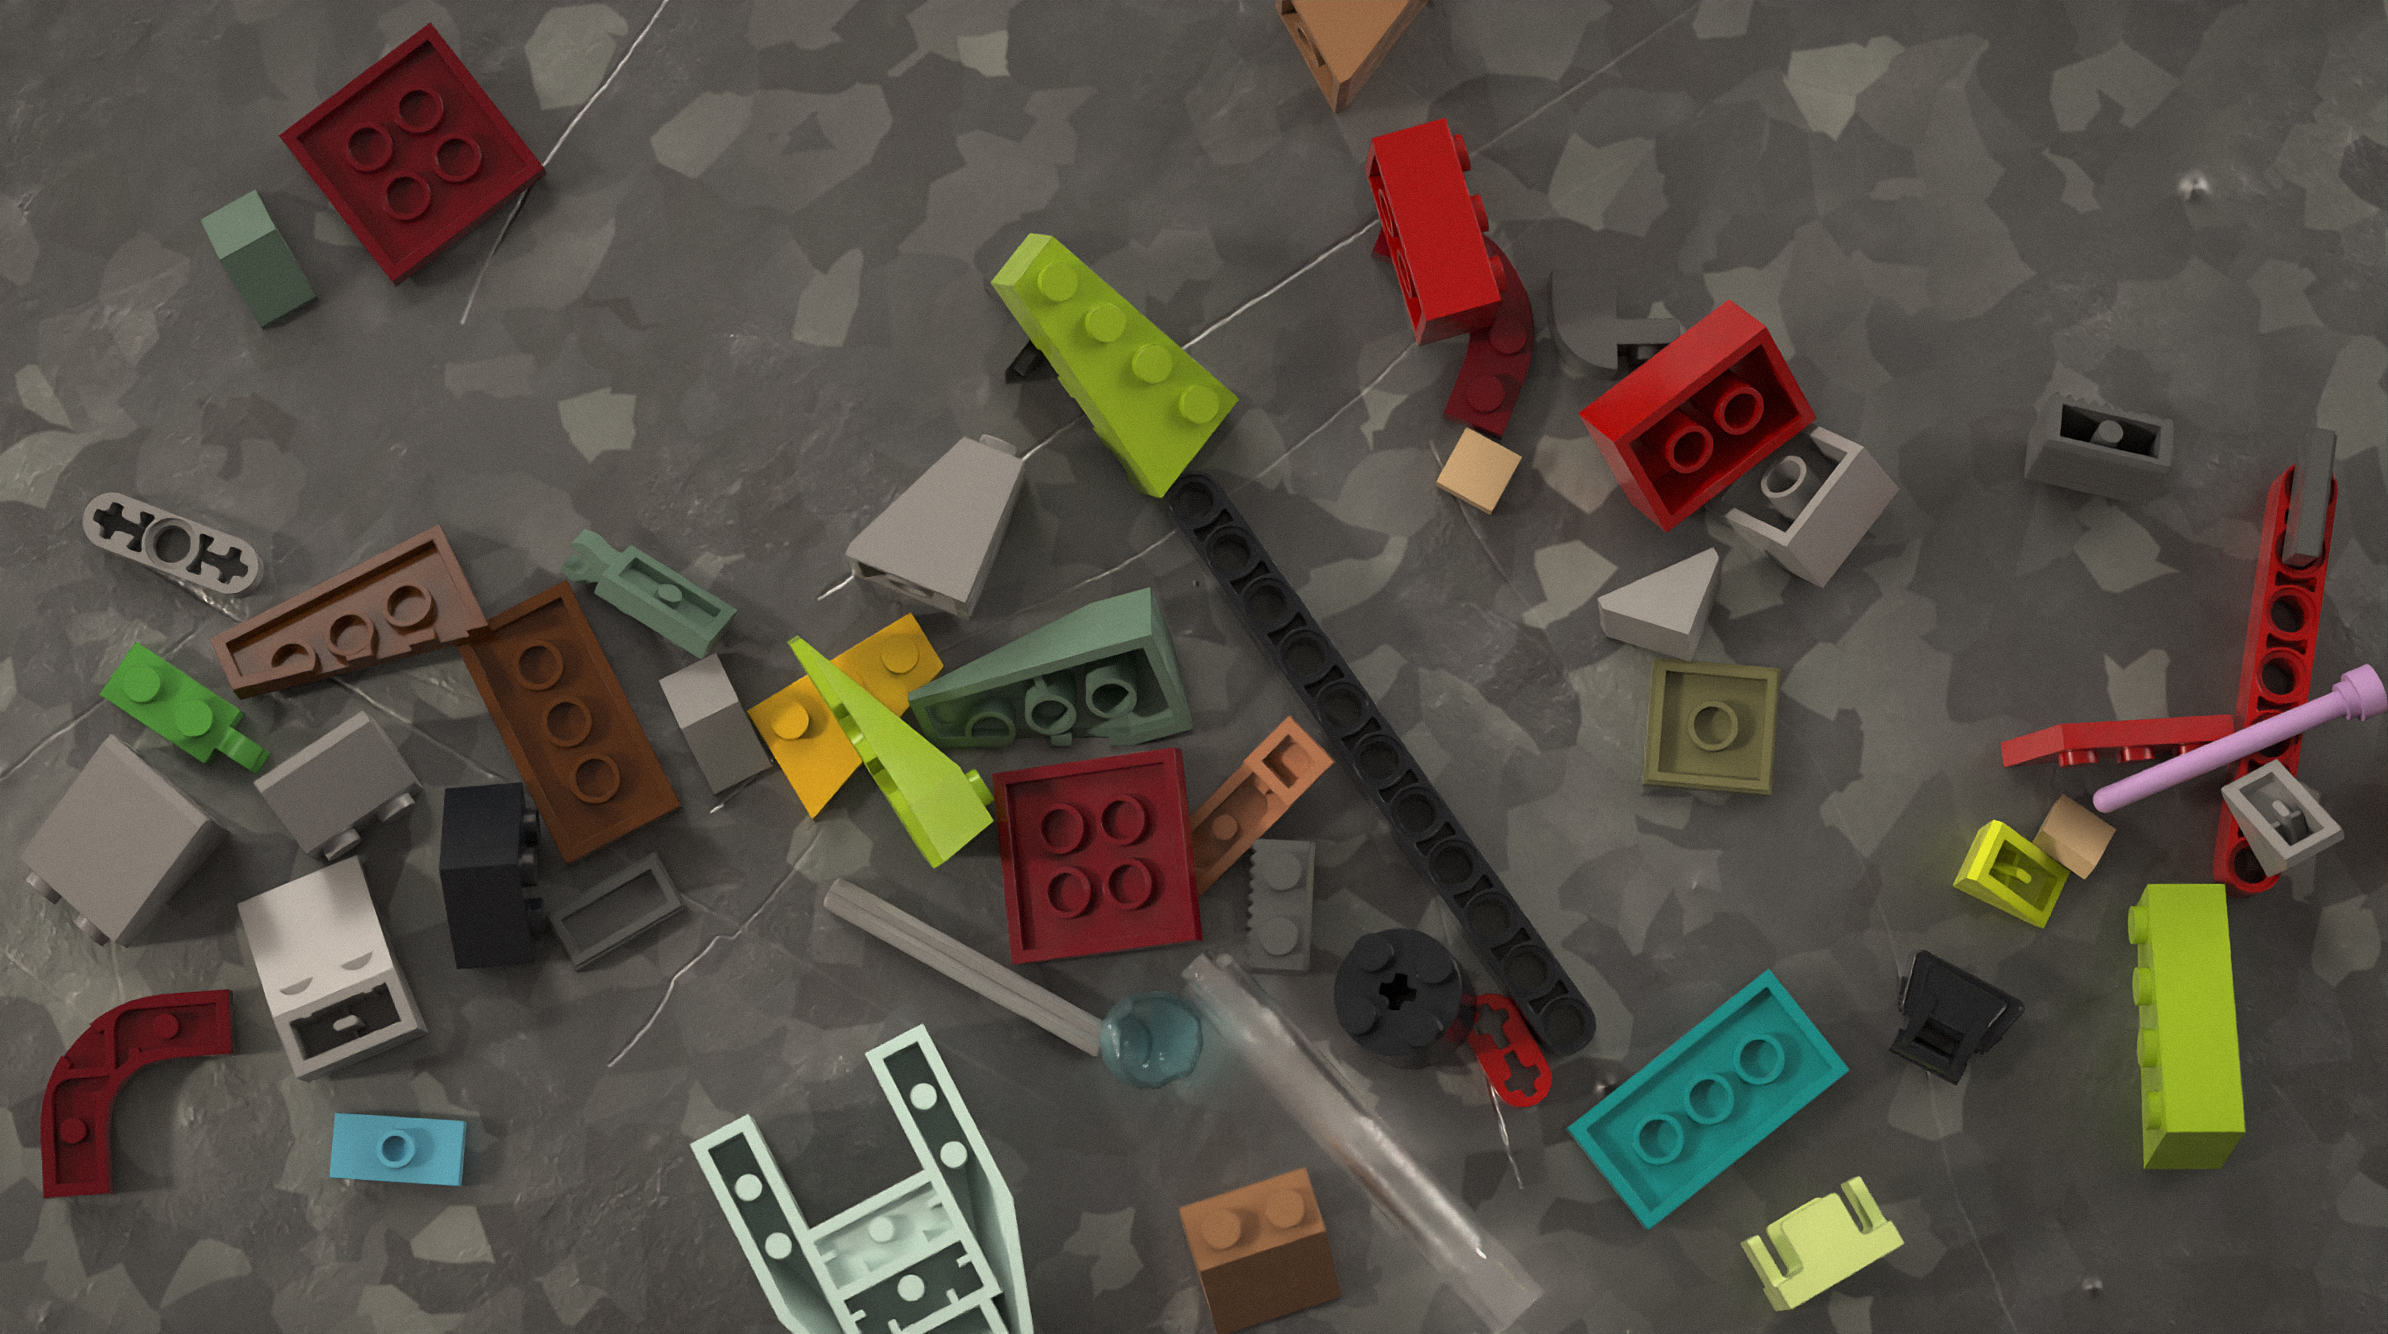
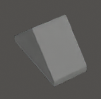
M1714 547L1597 598L1600 624L1605 635L1691 662L1721 588L1719 556Z
M717 653L659 680L680 729L714 795L772 768Z
M2277 759L2221 788L2225 802L2268 878L2345 839L2343 829Z

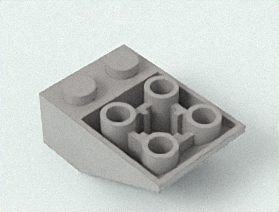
M358 855L237 904L273 1021L297 1079L308 1083L428 1034L423 1017Z

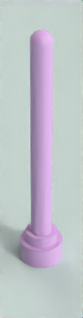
M2365 664L2342 674L2341 682L2332 686V693L2105 786L2096 791L2093 797V804L2098 811L2110 813L2341 716H2344L2347 720L2356 717L2360 721L2368 720L2388 711V699L2385 689L2375 670L2370 665Z

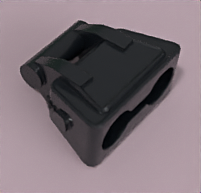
M1914 950L1908 956L1904 976H1901L1898 991V1012H1902L1905 1018L1902 1028H1899L1893 1037L1888 1051L1956 1086L1967 1067L1966 1062L1973 1052L1975 1054L1980 1052V1055H1984L1983 1052L1988 1053L1993 1045L2003 1039L2004 1033L2023 1014L2025 1004L2020 999L1926 950ZM1926 1025L1956 1041L1951 1054L1917 1037L1922 1027Z

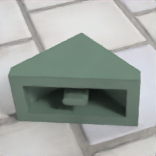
M256 189L201 219L220 262L262 329L269 327L318 299Z

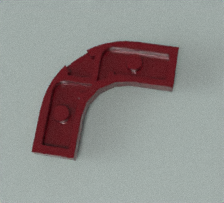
M1381 227L1371 257L1393 265L1383 228ZM1483 233L1488 257L1497 254L1501 260L1508 291L1501 293L1502 305H1499L1492 325L1469 332L1466 357L1442 417L1501 440L1530 366L1534 345V323L1529 296L1519 273L1499 246Z
M221 989L146 996L119 1005L89 1024L90 1027L73 1043L65 1056L61 1055L54 1067L44 1094L40 1120L43 1198L57 1199L113 1194L110 1128L113 1108L117 1098L126 1083L148 1066L170 1060L236 1055L232 990Z

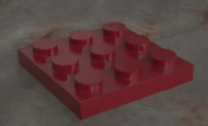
M431 22L279 135L287 148L395 287L547 174L543 165Z
M1172 747L992 773L1012 965L1035 964L1203 941L1182 749Z

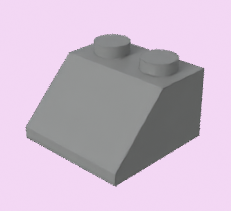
M1810 423L1714 496L1704 507L1714 517L1778 566L1824 588L1896 495L1899 488L1863 446Z
M364 710L253 782L304 852L315 860L326 855L329 861L344 855L357 846L362 840L358 832L376 820L380 819L382 824L386 825L409 812L416 805L412 797L423 790V787L384 728Z

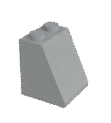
M983 434L979 442L963 437L850 542L845 556L852 575L970 622L1027 484L1024 460L1015 457L1018 449L1010 443L990 435Z
M110 734L28 844L19 859L33 870L26 880L40 894L53 904H56L63 897L80 912L73 922L91 939L102 947L111 939L114 943L127 948L231 832L137 749Z

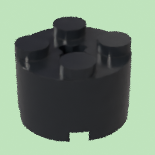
M1393 928L1361 936L1341 964L1335 981L1334 1001L1340 1025L1355 1042L1376 1059L1395 1068L1417 1070L1436 1064V1061L1445 1057L1452 1050L1456 1051L1466 1041L1475 1021L1477 1010L1476 993L1465 968L1439 941L1421 931ZM1408 988L1416 993L1414 1002L1404 1001L1401 1008L1395 1005L1397 997L1405 995Z

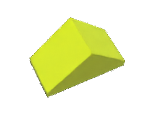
M1992 820L1978 830L1953 887L2044 929L2071 871L2005 823Z

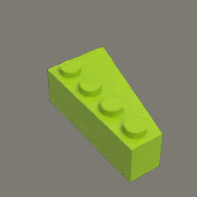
M1029 233L990 283L1035 347L1041 350L1059 375L1057 378L1070 397L1075 398L1095 426L1093 430L1105 447L1114 453L1127 472L1125 475L1136 491L1162 498L1235 406L1239 398L1056 238L1050 235Z
M2147 884L2137 905L2130 906L2128 913L2129 940L2131 944H2138V967L2134 968L2132 987L2134 1003L2136 1006H2139L2140 1017L2137 1055L2139 1066L2141 1067L2144 1169H2221L2245 1133L2225 884Z

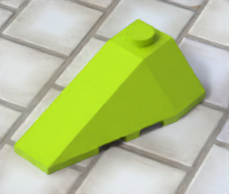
M796 635L786 641L922 856L933 869L946 862L994 821L985 806L995 801L975 768L964 774L954 761L800 636Z

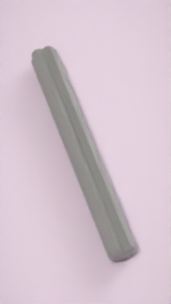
M838 878L832 884L824 899V906L830 912L1092 1056H1100L1113 1035V1028L1108 1023L844 878Z

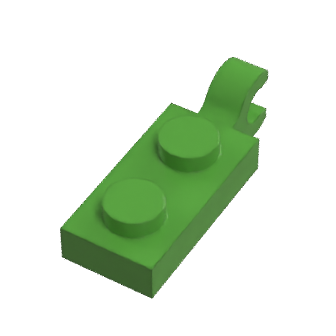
M137 642L134 643L99 694L209 767L221 751L258 775L271 756V753L235 730L244 717V712Z

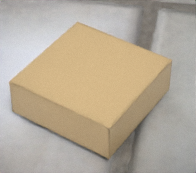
M1466 427L1438 477L1435 486L1491 515L1522 457Z
M2063 793L2052 806L2032 844L2081 878L2086 879L2098 864L2116 829Z

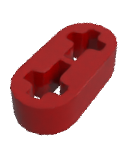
M1493 993L1477 996V1009L1486 1005L1491 1013L1502 1010L1506 1014L1507 1021L1503 1023L1500 1029L1509 1046L1499 1050L1489 1033L1478 1036L1472 1027L1466 1039L1469 1048L1495 1094L1504 1104L1519 1109L1535 1106L1546 1097L1551 1087L1552 1074L1546 1059L1519 1011L1508 998ZM1477 1010L1473 1025H1475L1480 1020V1015ZM1513 1052L1523 1069L1534 1066L1538 1071L1539 1077L1532 1082L1535 1092L1532 1096L1526 1097L1520 1089L1510 1093L1506 1088L1504 1082L1512 1076V1073L1504 1059L1505 1055Z

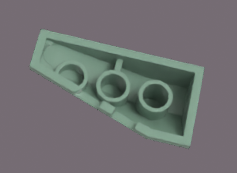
M1151 587L1090 603L908 693V702L926 740L936 748L1007 747L1014 739L1051 738L1050 746H1072V738H1110V746H1128L1193 729L1192 717L1172 636Z

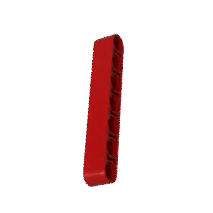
M2295 464L2279 475L2270 486L2267 495L2234 717V733L2308 702L2338 497V482L2333 472L2321 555L2307 564L2304 570H2295L2283 564L2280 554L2281 544L2285 541L2291 499L2289 486L2294 478ZM2282 602L2289 605L2295 611L2298 620L2295 632L2282 631L2274 624L2271 618L2273 603ZM2265 664L2276 665L2286 673L2289 686L2285 695L2274 694L2265 687L2262 681V671ZM2303 733L2279 742V751L2276 757L2268 758L2257 751L2228 763L2224 787L2275 759L2296 779ZM2222 798L2212 865L2213 878L2216 884H2225L2226 895L2234 898H2250L2272 888L2280 879L2282 872L2268 878L2261 866V875L2255 884L2244 882L2237 876L2234 870L2236 854L2239 851H2246L2252 853L2255 857L2256 855L2227 803Z

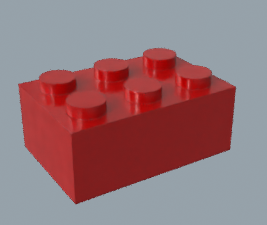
M1442 118L1371 138L1364 169L1418 347L1490 327L1499 305H1502L1501 293L1507 292L1508 287L1499 256L1496 254L1488 257L1483 232L1489 231L1488 218L1481 196L1479 194L1470 196L1467 189L1464 172L1470 171L1471 165L1461 133L1451 136L1447 120Z
M1730 299L1578 413L1630 503L1666 533L1817 419L1767 327Z

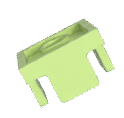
M1860 1176L1847 1180L1841 1184V1187L1864 1225V1229L1861 1232L1840 1197L1835 1193L1829 1194L1824 1198H1814L1767 1226L1766 1232L1788 1269L1784 1277L1758 1235L1751 1236L1740 1243L1765 1286L1763 1291L1775 1311L1792 1310L1905 1244L1892 1221H1886Z

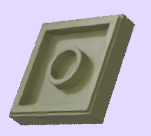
M1654 657L1651 665L1642 786L1770 797L1772 795L1781 669L1702 661L1688 662L1680 659Z

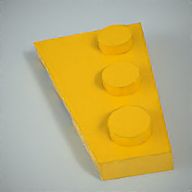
M911 612L830 661L901 719L911 710L908 702V693L936 680L945 670L943 663ZM806 675L747 712L812 820L815 822L829 806L828 803L850 777L852 778L864 763L809 676Z

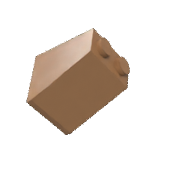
M1275 0V9L1334 114H1337L1348 107L1429 0Z
M1305 1167L1179 1208L1178 1214L1217 1334H1228L1341 1297L1326 1229Z

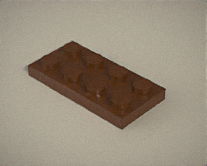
M567 580L487 619L495 636L456 645L568 867L683 809Z

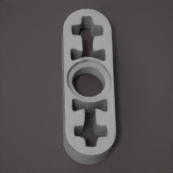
M120 493L101 494L94 498L84 511L83 529L86 536L92 543L107 553L227 598L245 597L254 592L262 581L264 566L260 555L246 541ZM118 507L123 508L122 517L130 524L142 529L146 528L147 517L155 518L143 534L142 551L140 553L133 551L140 541L135 536L122 531H115L111 539H106L107 530L99 524L103 514L113 516L117 512ZM173 528L186 531L191 540V547L187 556L175 563L162 561L156 551V544L160 535ZM205 540H213L207 551L224 560H231L236 552H241L240 561L248 567L245 577L233 576L230 583L225 584L223 583L225 575L219 569L207 563H201L205 552ZM201 563V574L196 575L192 573Z

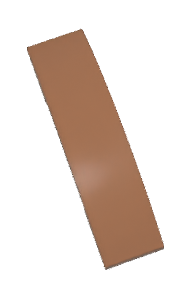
M1291 715L1189 817L1198 899L1250 850L1251 844L1255 840L1261 839L1335 763L1333 758Z

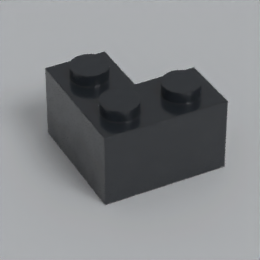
M522 782L445 788L439 874L457 970L534 963L536 937L546 936L547 934L544 898H533L531 887L538 886L539 878L535 847L530 848V846L540 845V819L537 807L526 808Z

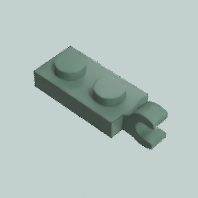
M584 529L571 544V548L583 554L586 559L573 553L561 568L562 573L576 583L589 584L595 581L598 582L594 591L596 595L616 606L621 612L632 616L668 638L676 646L689 651L700 659H703L727 632L738 611L630 544L621 553L607 544L599 534L591 530Z

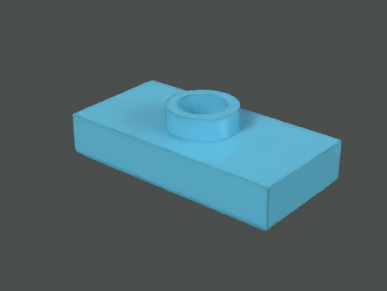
M335 1113L329 1178L462 1187L467 1122Z

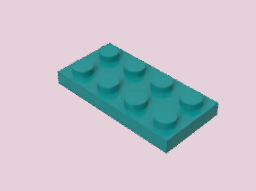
M1767 969L1566 1128V1130L1644 1229L1648 1231L1850 1069L1771 970Z

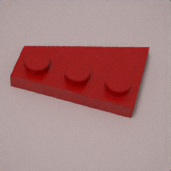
M2232 714L2059 724L2001 742L2003 767L2059 763L2060 768H2076L2095 765L2099 763L2098 759L2116 757L2117 765H2128L2156 760L2155 753L2172 752V756L2175 758L2233 734L2234 726Z

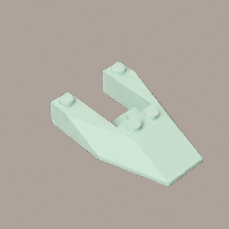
M923 1023L868 1051L865 1055L924 1170L810 1229L755 1119L749 1114L690 1144L779 1321L793 1334H1034L1013 1197Z

